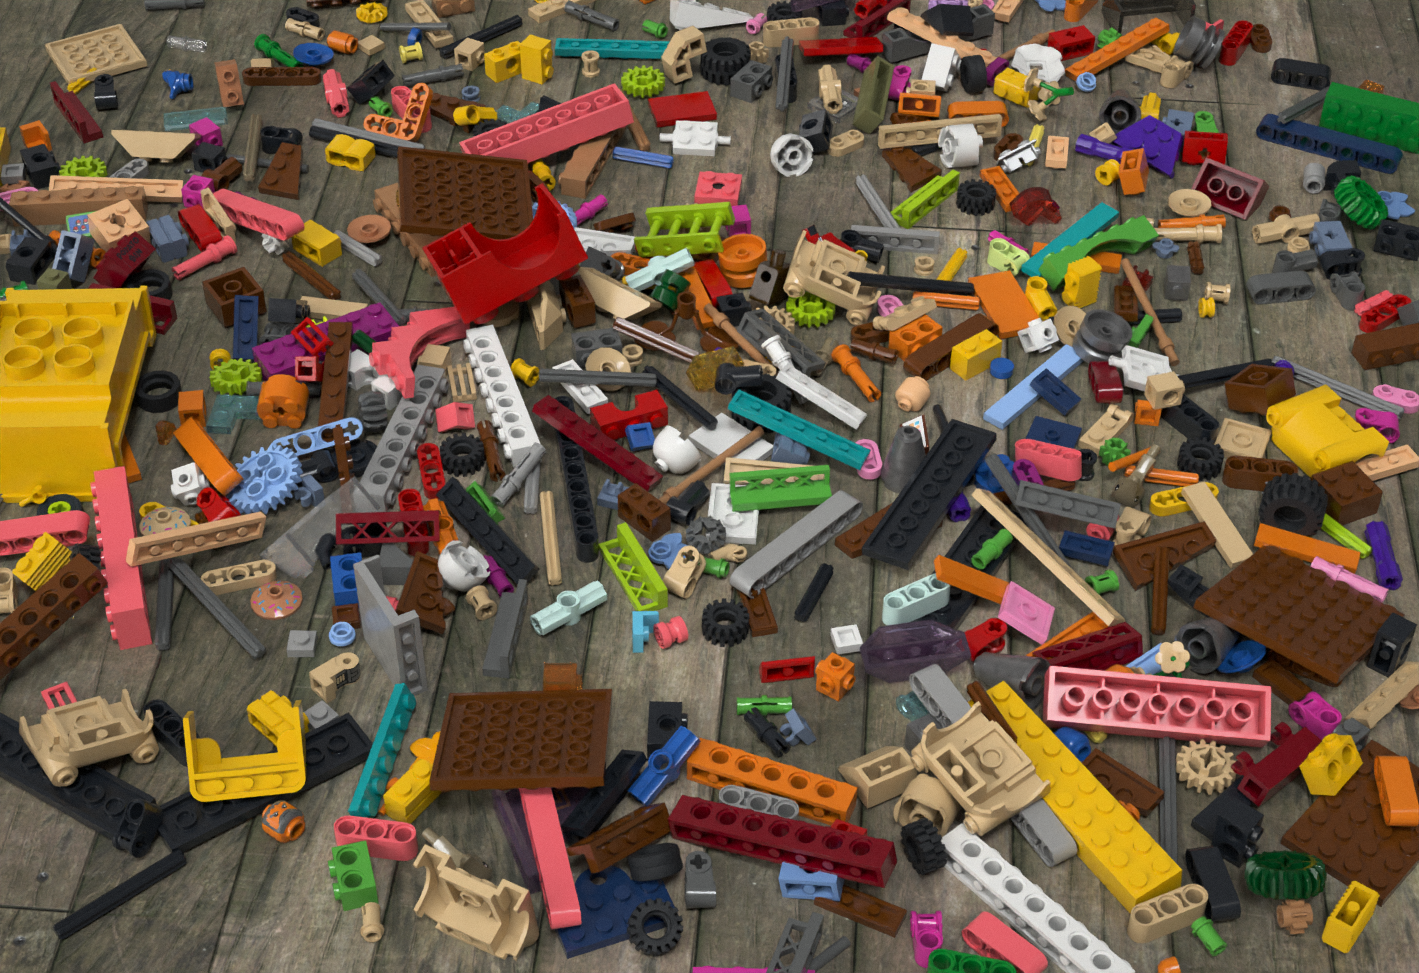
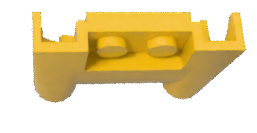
M1326 384L1270 406L1266 415L1267 422L1272 426L1271 440L1309 477L1350 461L1355 463L1369 454L1383 457L1389 441L1374 427L1364 429L1339 406L1341 397Z

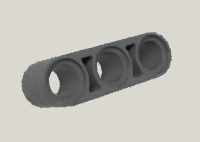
M1305 271L1259 274L1250 277L1246 282V287L1256 304L1303 301L1312 298L1316 293V287Z

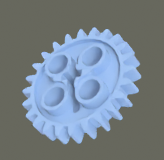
M270 445L267 451L261 447L257 454L252 451L250 458L244 456L242 464H235L238 468L237 471L244 480L226 498L229 499L240 514L243 512L251 514L261 510L264 514H267L270 507L276 510L278 503L285 504V497H293L290 493L291 490H298V486L295 483L302 481L299 476L303 473V470L300 468L302 464L293 451L291 452L287 447L283 449L281 445L276 449Z

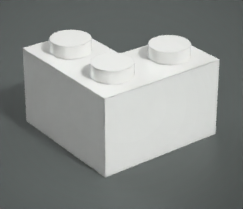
M931 44L922 80L936 81L935 90L947 92L948 88L952 87L957 72H960L961 57L956 49Z

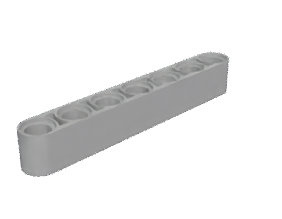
M843 490L836 492L737 567L730 577V585L750 598H754L751 596L753 594L750 592L751 588L758 590L759 595L760 589H767L855 521L862 512L863 503Z

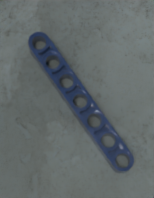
M1274 114L1263 116L1256 129L1257 136L1262 140L1338 161L1357 160L1360 167L1386 174L1394 173L1403 158L1402 151L1397 147L1297 120H1291L1283 124L1277 121L1279 116Z

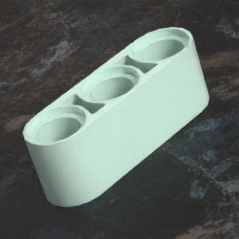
M935 573L888 593L883 600V623L889 627H900L945 607L949 602L951 585L937 580Z

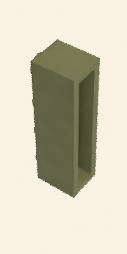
M879 56L864 70L852 124L869 135L883 121L894 65Z

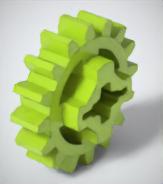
M645 65L642 68L634 66L633 70L627 69V72H623V77H621L622 90L627 91L628 95L633 93V97L641 95V98H644L645 95L652 97V94L659 95V91H663L665 87L664 73H660V69L653 70V66L648 68Z
M81 156V159L74 157L72 161H66V165H61V170H59L60 176H108L105 162H101L100 158L94 159L93 156L87 158Z
M807 291L798 298L789 296L788 301H786L787 313H792L791 318H795V322L799 321V326L807 324L808 328H810L812 324H815L817 327H820L821 322L828 324V319L833 320L836 304Z
M240 358L238 361L230 359L228 363L222 361L221 366H214V370L210 371L209 378L211 387H213L215 392L220 391L221 395L229 393V396H232L234 393L235 395H242L246 391L247 381L262 382L261 367H258L257 362L252 363L250 359L243 362L242 358Z

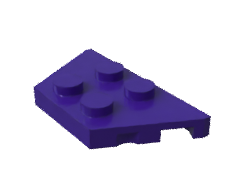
M1149 115L1115 134L1117 139L1111 143L1118 147H1127L1133 150L1144 148L1149 166L1171 179L1174 177L1175 162L1178 161L1179 149L1184 138L1180 132Z

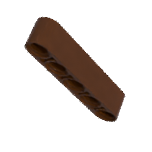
M978 313L911 353L905 359L903 369L912 376H918L927 381L950 367L952 347L986 329L996 336L999 326L981 313Z

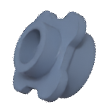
M1164 238L1160 242H1154L1152 245L1156 249L1157 256L1165 259L1171 258L1174 252L1179 251V246L1174 245L1173 241L1168 238Z

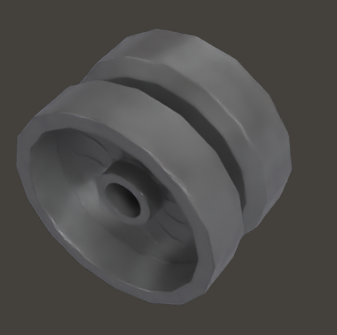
M1095 309L1089 311L1084 316L1080 329L1073 339V348L1076 354L1087 363L1090 361H1109L1111 355L1122 358V350L1125 345L1129 344L1132 338V329L1129 323L1116 313L1104 309Z

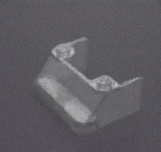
M354 476L321 501L259 555L263 560L271 561L277 569L296 579L301 576L304 579L315 570L313 566L315 561L318 560L315 548L321 536L326 533L336 535L335 513L376 512L381 507ZM342 525V530L354 525Z

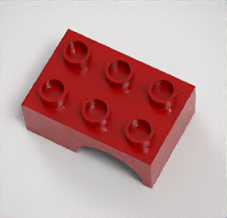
M543 183L534 187L538 198L536 215L531 224L520 234L508 239H492L479 233L469 222L422 247L443 289L465 325L472 321L475 324H482L492 320L498 314L499 306L512 299L516 302L531 299L539 292L540 288L538 285L553 277L557 280H564L573 276L580 269L579 263L588 259L566 211Z

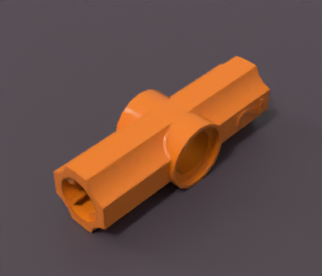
M435 498L428 500L423 509L424 511H441L440 541L433 542L440 555L449 542L459 540L454 529L453 519L449 516L444 501H439ZM427 522L431 534L434 536V522Z

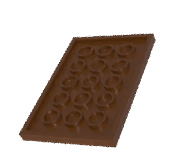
M1371 740L1359 753L1363 762L1360 768L1335 796L1320 795L1282 836L1280 844L1291 851L1306 852L1308 855H1314L1321 859L1323 864H1325L1327 874L1346 886H1349L1351 881H1357L1378 892L1380 896L1376 905L1382 907L1419 864V825L1417 827L1386 825L1374 776V760L1376 756L1399 755ZM1409 762L1419 803V767Z

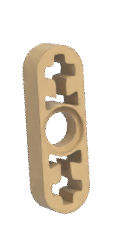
M259 560L205 572L200 579L215 595L259 587L268 582H273L277 578V572L274 562L271 560ZM236 575L245 576L242 580L232 579Z

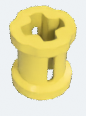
M419 42L407 47L399 46L403 64L408 60H423Z

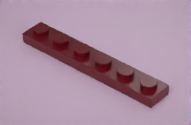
M550 395L534 404L533 413L632 483H637L648 492L661 483L662 474Z

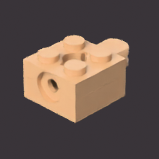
M128 199L87 215L90 234L105 252L111 247H117V242L125 234L129 237L134 231L151 244L148 224Z

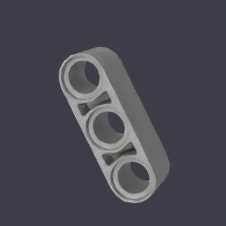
M736 785L725 786L719 791V803L799 820V807L793 800Z

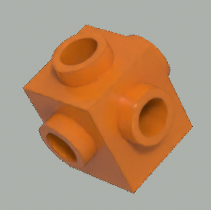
M832 652L825 660H821L816 667V690L839 702L855 683V663Z

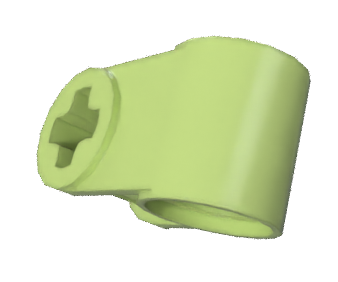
M995 238L990 241L987 262L990 266L1002 272L1010 270L1015 277L1019 273L1022 264L1030 259L1027 252L1010 244L1005 239Z

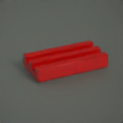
M306 317L291 331V334L315 357H320L318 355L320 351L326 352L327 349L325 347L327 345L331 347L334 344L309 317ZM308 324L323 338L321 342L305 328ZM301 330L316 345L315 348L312 349L298 334Z

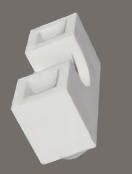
M358 349L351 353L348 386L357 391L361 387L371 384L372 391L382 393L386 408L392 410L399 404L403 395L396 389L393 380L387 374L379 375L376 369L370 365L369 354H365Z

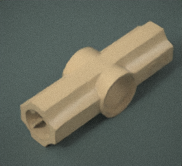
M823 65L818 70L820 99H823L824 108L830 114H837L843 105L841 80L837 79L836 70L831 65Z
M1287 214L1280 215L1274 222L1253 226V240L1256 244L1281 239L1285 243H1289L1293 238L1307 235L1310 231H1313L1314 222H1320V218L1317 214L1290 218Z

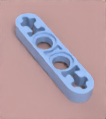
M349 417L280 437L274 440L271 445L274 448L278 447V442H281L282 446L291 444L289 439L293 438V445L297 450L295 455L299 456L335 445L334 440L326 442L322 439L321 433L324 429L335 428L338 424H341L342 428L348 427V422L352 421L353 425L358 424L359 429L355 431L356 434L352 435L351 432L343 434L344 437L349 436V440H354L362 434L363 424L358 418ZM302 435L309 436L312 440L310 448L302 449L299 447L298 438Z

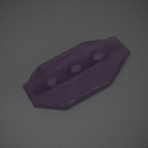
M933 620L880 626L859 649L865 673L888 683L907 681L910 674L932 664H937L946 673L971 658L965 632L956 631L947 625Z

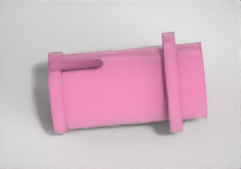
M759 13L755 18L747 21L746 29L749 33L757 34L760 32L761 27L767 22L766 16L761 19L764 16L763 13Z

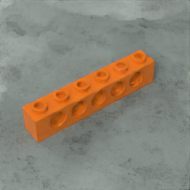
M699 738L700 744L687 760L688 780L719 790L728 785H736L787 798L798 804L799 816L830 826L836 819L848 823L856 807L858 787L824 777L820 774L801 770L792 765L782 764L767 757H760L741 749L722 745L716 741Z

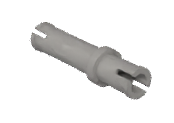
M535 442L513 471L502 479V484L491 496L492 501L496 505L503 507L511 495L519 491L524 479L547 453L541 444Z

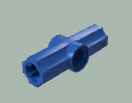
M680 726L662 749L656 750L650 755L647 768L628 789V792L644 806L650 805L667 783L673 782L678 778L680 767L700 744V739L686 727ZM669 762L668 766L665 769L660 770V767L664 763Z

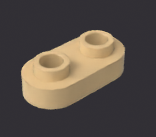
M849 130L831 138L827 153L839 157L863 147L864 135L858 130Z

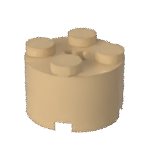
M919 774L908 784L895 805L894 818L896 823L899 820L902 826L922 818H928V821L931 820L933 822V827H937L938 835L943 837L958 815L960 804L940 780L929 777L927 774Z

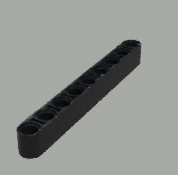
M558 396L554 398L569 410L575 412L574 403L570 397ZM554 428L576 556L581 562H594L599 557V540L582 447Z

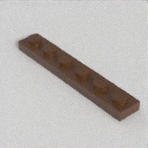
M329 322L327 337L334 344L331 347L329 345L326 346L318 426L345 419L354 328L352 322ZM330 428L324 429L321 433L322 439L326 442H332L334 440L333 430Z

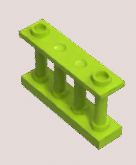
M719 202L647 208L645 214L650 231L647 236L635 237L634 243L640 257L670 256L685 248H688L690 254L723 252L724 248L719 235L720 228L725 225H734L736 220L731 203ZM701 227H711L710 232L699 233ZM682 228H691L688 234H678ZM670 229L668 235L657 236L659 230Z

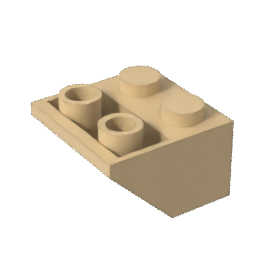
M885 746L845 763L838 768L848 784L858 787L857 796L867 809L902 794L908 784L917 777V770L911 763L909 754L903 747Z

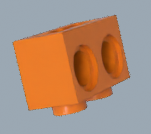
M924 314L898 329L890 331L888 348L897 349L899 353L895 355H898L899 358L905 361L911 353L941 336L943 327Z

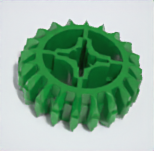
M1347 176L1338 183L1334 190V196L1341 209L1344 210L1351 220H1354L1357 225H1361L1363 228L1375 229L1377 226H1380L1382 219H1386L1389 215L1388 207L1385 205V201L1382 200L1381 195L1359 177Z

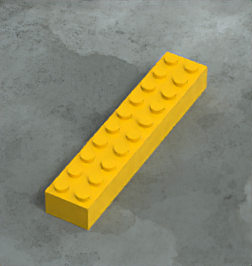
M1002 681L988 689L986 692L1016 734L1017 745L1032 761V765L1036 768L1037 776L1043 782L1046 780L1051 782L1050 793L1042 797V799L1073 837L1077 845L1076 855L1123 907L1131 913L1134 906L1180 888L1182 869L1009 685ZM972 699L968 701L971 707L974 705Z

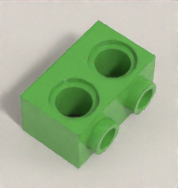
M366 840L332 847L333 860H328L331 878L337 877L338 882L332 883L335 901H342L343 911L362 908V906L365 907V904L369 902L379 904Z

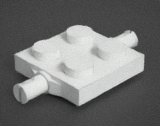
M676 121L673 134L660 133V142H672L673 154L715 156V149L718 144L731 145V136H718V122Z
M1125 345L1122 350V358L1111 355L1108 361L1109 365L1122 369L1124 386L1145 391L1147 376L1172 372L1167 356Z

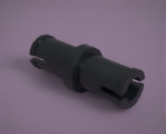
M757 707L751 708L754 715L747 711L744 720L756 731L757 738L761 742H765L777 757L783 756V753L780 751L781 749L785 754L788 753L791 745L778 733L777 726L773 722H769Z

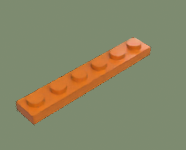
M1155 17L1066 68L1065 75L1076 81L1080 74L1085 72L1094 75L1169 32V24Z

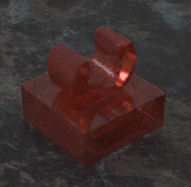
M1135 265L1133 269L1146 292L1153 282V276L1149 275L1148 269H1145L1144 272L1137 271L1138 266ZM1127 277L1123 281V286H1131Z

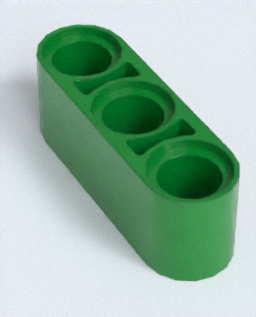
M936 949L929 955L927 973H1016V969L1007 961L948 949Z

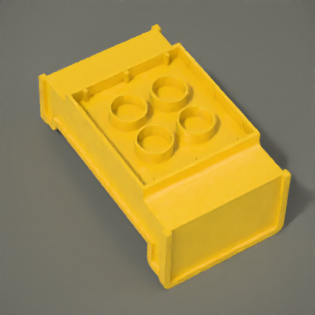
M140 286V288L14 290V288H7L5 291L7 300L0 301V494H3L1 496L3 498L2 502L19 503L29 497L37 485L42 486L41 490L37 492L39 495L48 493V497L57 494H69L78 498L80 502H93L92 499H97V497L92 495L90 484L95 482L94 471L124 466L121 450L123 434L147 347H152L156 340V329L148 286Z

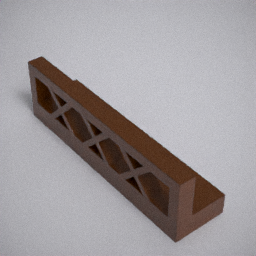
M665 802L642 806L566 848L568 856L585 854L591 873H597L671 831L668 823L669 813Z

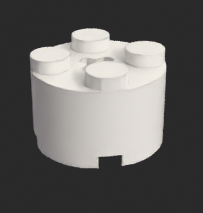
M973 124L949 125L941 129L938 145L939 148L942 147L943 154H940L943 165L946 168L978 165L979 148L982 147L983 140L981 135H977Z

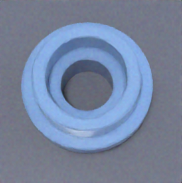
M1085 72L1077 77L1076 84L1082 91L1091 92L1096 87V78L1093 74Z
M347 622L334 624L329 632V640L335 646H347L356 638L354 628Z

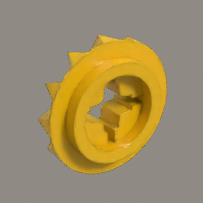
M367 2L366 5L362 4L360 8L356 9L357 18L366 23L379 22L388 15L387 7L383 6L382 3Z

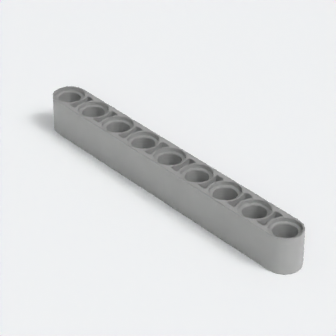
M932 664L910 674L909 682L913 692L942 728L954 724L972 708L937 664ZM1042 798L1010 818L1047 866L1053 867L1077 854V845L1073 837Z

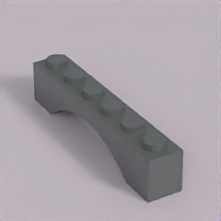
M985 4L970 8L974 35L958 36V38L966 42L993 34L995 13ZM902 28L883 32L882 54L891 63L929 52L932 42Z

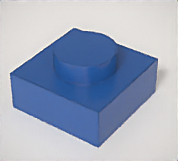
M650 422L628 425L625 428L631 451L653 448L655 438Z

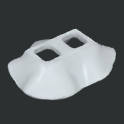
M1029 44L1018 47L1015 50L1011 66L1024 75L1028 76L1031 70L1030 66H1041L1042 70L1038 72V79L1043 80V83H1050L1051 81L1058 82L1065 73V68L1061 63L1063 57L1058 50L1052 47Z

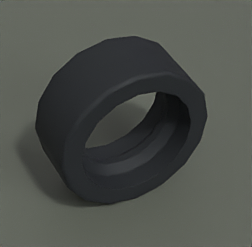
M148 269L137 272L127 282V288H140V286L160 287L154 291H149L150 296L170 300L173 294L169 276L160 270Z
M164 370L144 374L138 379L135 390L139 407L151 413H163L172 410L178 406L179 392H182L180 380L177 375ZM157 388L170 389L168 392L161 395L147 394L151 390Z

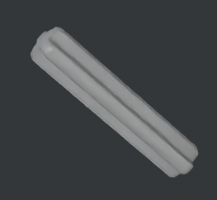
M335 231L334 234L340 237L341 247L374 267L382 263V256L352 239L342 231Z
M540 461L526 477L524 512L526 514H535L538 509Z

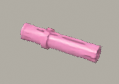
M1318 556L1314 558L1310 566L1324 571L1334 581H1344L1350 587L1370 594L1381 603L1384 602L1388 594V588L1379 586L1372 581L1345 570L1344 566L1340 564L1329 563Z

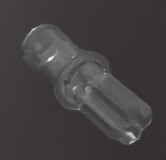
M169 35L167 38V43H171L167 44L168 48L183 49L185 52L188 50L205 52L207 49L205 40L192 39L190 36L178 37Z

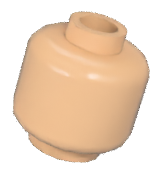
M918 376L906 378L895 393L898 406L906 412L921 410L930 398L929 384Z

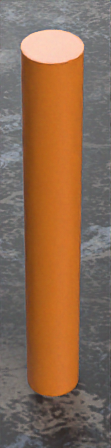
M1150 447L1110 462L1108 464L1109 470L1114 472L1137 463L1143 454H1147Z

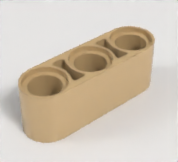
M808 17L768 21L763 25V44L766 47H781L782 40L786 36L794 40L793 46L799 45L800 40H819V20Z
M1188 884L1134 906L1131 910L1127 927L1129 938L1137 943H1148L1192 925L1195 920L1204 916L1208 900L1207 891L1198 884Z

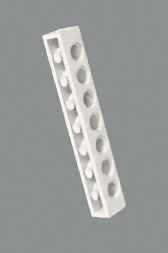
M488 325L466 330V340H463L465 353H469V363L471 368H475L476 382H481V395L486 397L485 402L488 413L492 412L493 427H498L497 435L499 442L504 443L503 451L505 458L510 459L513 468H515L535 442L540 444V441L494 326Z
M961 823L942 837L941 842L946 847L944 852L947 853V858H945L947 864L944 867L1065 973H1135V970L1132 969L1126 960L1121 959L1112 952L1104 941L1098 940L1087 930L1083 923L1071 917L1059 903L1054 902L1044 894L1038 885L1033 884L1023 876L1017 867L1010 865L1003 859L996 849L989 847L982 841L978 834H971L964 824Z

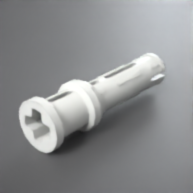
M776 335L766 340L761 345L762 348L767 350L773 360L771 362L772 365L776 368L778 367L780 371L787 364L794 367L791 362L790 352H787L782 345L780 335ZM791 389L799 404L809 401V399Z

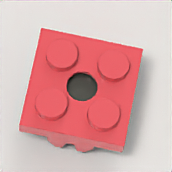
M700 171L694 203L730 202L731 206H737L742 185V174Z

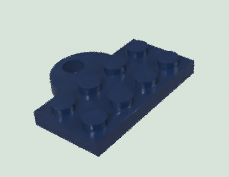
M609 866L597 873H591L589 868L581 873L575 882L581 911V925L555 929L566 958L569 959L628 940L630 938V934H627L628 919L640 903H644L651 898L652 901L660 898L662 902H671L670 906L672 908L675 906L662 878L650 881L631 880L623 870L615 866ZM595 878L606 880L605 883L600 885L593 884L591 881ZM651 916L644 922L646 934L666 928L665 922L657 916Z

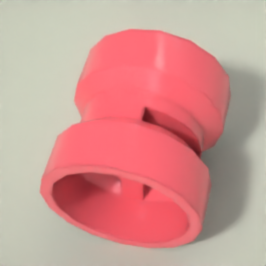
M680 616L671 618L669 623L659 622L653 626L656 641L662 649L670 647L675 641L681 643L688 640V630Z

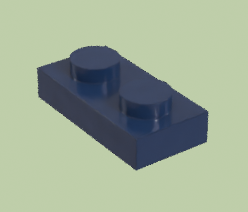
M1047 368L1030 383V386L1064 416L1082 400Z
M1065 530L1059 549L1064 556L1108 566L1115 542Z

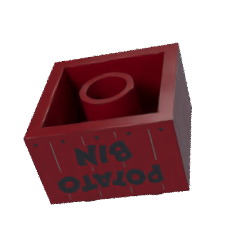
M136 231L129 237L125 234L117 242V247H111L104 254V259L96 266L98 271L93 277L99 284L123 288L133 274L141 271L156 250Z

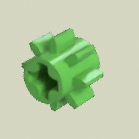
M1112 27L1109 30L1104 29L1098 35L1097 40L1099 44L1097 46L1103 48L1105 45L1119 39L1122 34Z
M1120 438L1105 440L1104 446H1100L1099 456H1102V463L1108 466L1110 462L1130 455L1131 450L1127 449L1128 443H1125Z

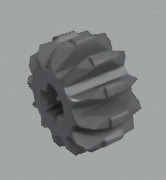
M369 391L360 394L358 409L363 429L366 432H379L386 429L388 415L382 393Z

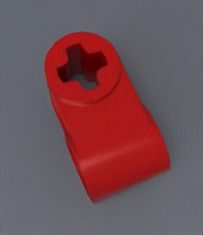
M210 487L201 490L197 496L196 503L207 517L208 522L241 516L240 512L231 504L228 498L219 496Z
M990 618L975 628L965 631L958 638L956 646L973 663L984 652L999 653L1005 647L1003 637L1007 632V624L1001 619Z

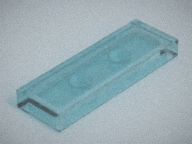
M226 107L163 114L165 131L189 129V124L206 117L216 125L228 124Z

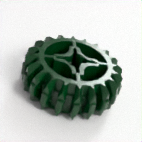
M1273 850V852L1264 851L1262 854H1255L1248 859L1245 879L1248 890L1256 895H1262L1264 898H1274L1275 900L1284 899L1287 901L1288 899H1294L1298 901L1301 898L1315 897L1324 891L1327 871H1325L1323 861L1314 855H1308L1306 852L1299 853L1296 850Z

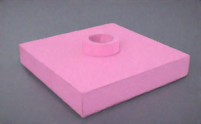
M1011 581L1006 586L998 618L1042 645L1047 640L1055 608Z

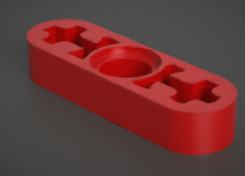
M1396 294L1361 315L1360 330L1365 333L1380 331L1399 320L1400 316L1397 308L1411 303V299L1405 295Z
M424 443L417 448L424 495L428 499H439L436 494L445 485L439 448L433 443ZM430 454L432 459L427 460L426 455ZM428 469H436V470H438V471L435 472V473H426V472H425V471H427ZM436 482L437 488H432L431 483Z

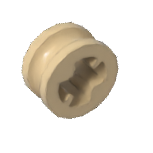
M920 256L915 259L914 272L916 274L928 276L933 273L935 262L931 257Z
M630 344L622 349V355L626 357L631 367L642 363L643 350L640 346Z

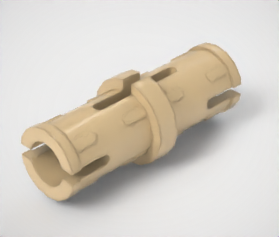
M289 18L285 24V28L288 31L299 33L302 37L308 36L321 41L325 35L323 28L312 26L306 21L300 22Z

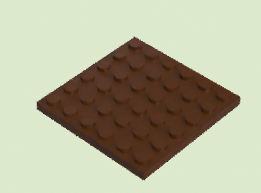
M398 146L400 232L445 236L471 222L472 226L486 237L508 239L523 232L533 221L527 160Z
M1271 545L1261 547L1196 599L1193 607L1336 684L1372 651L1378 630L1392 612L1403 618L1405 614L1397 611L1395 607L1375 600L1370 594L1360 592L1350 587L1344 581H1334L1324 571L1314 569L1303 563L1301 559L1291 557L1281 552L1279 548Z
M612 689L449 693L429 780L430 791H479L482 789L505 791L513 788L535 790L552 787L565 789L568 787L595 788L597 786H604L613 700Z

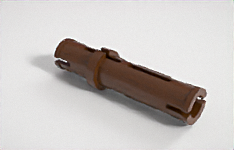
M484 420L486 428L483 427V423L480 421L477 424L480 442H483L490 479L498 482L496 474H499L500 481L506 475L497 447L499 444L498 438L494 435L492 423L489 420Z

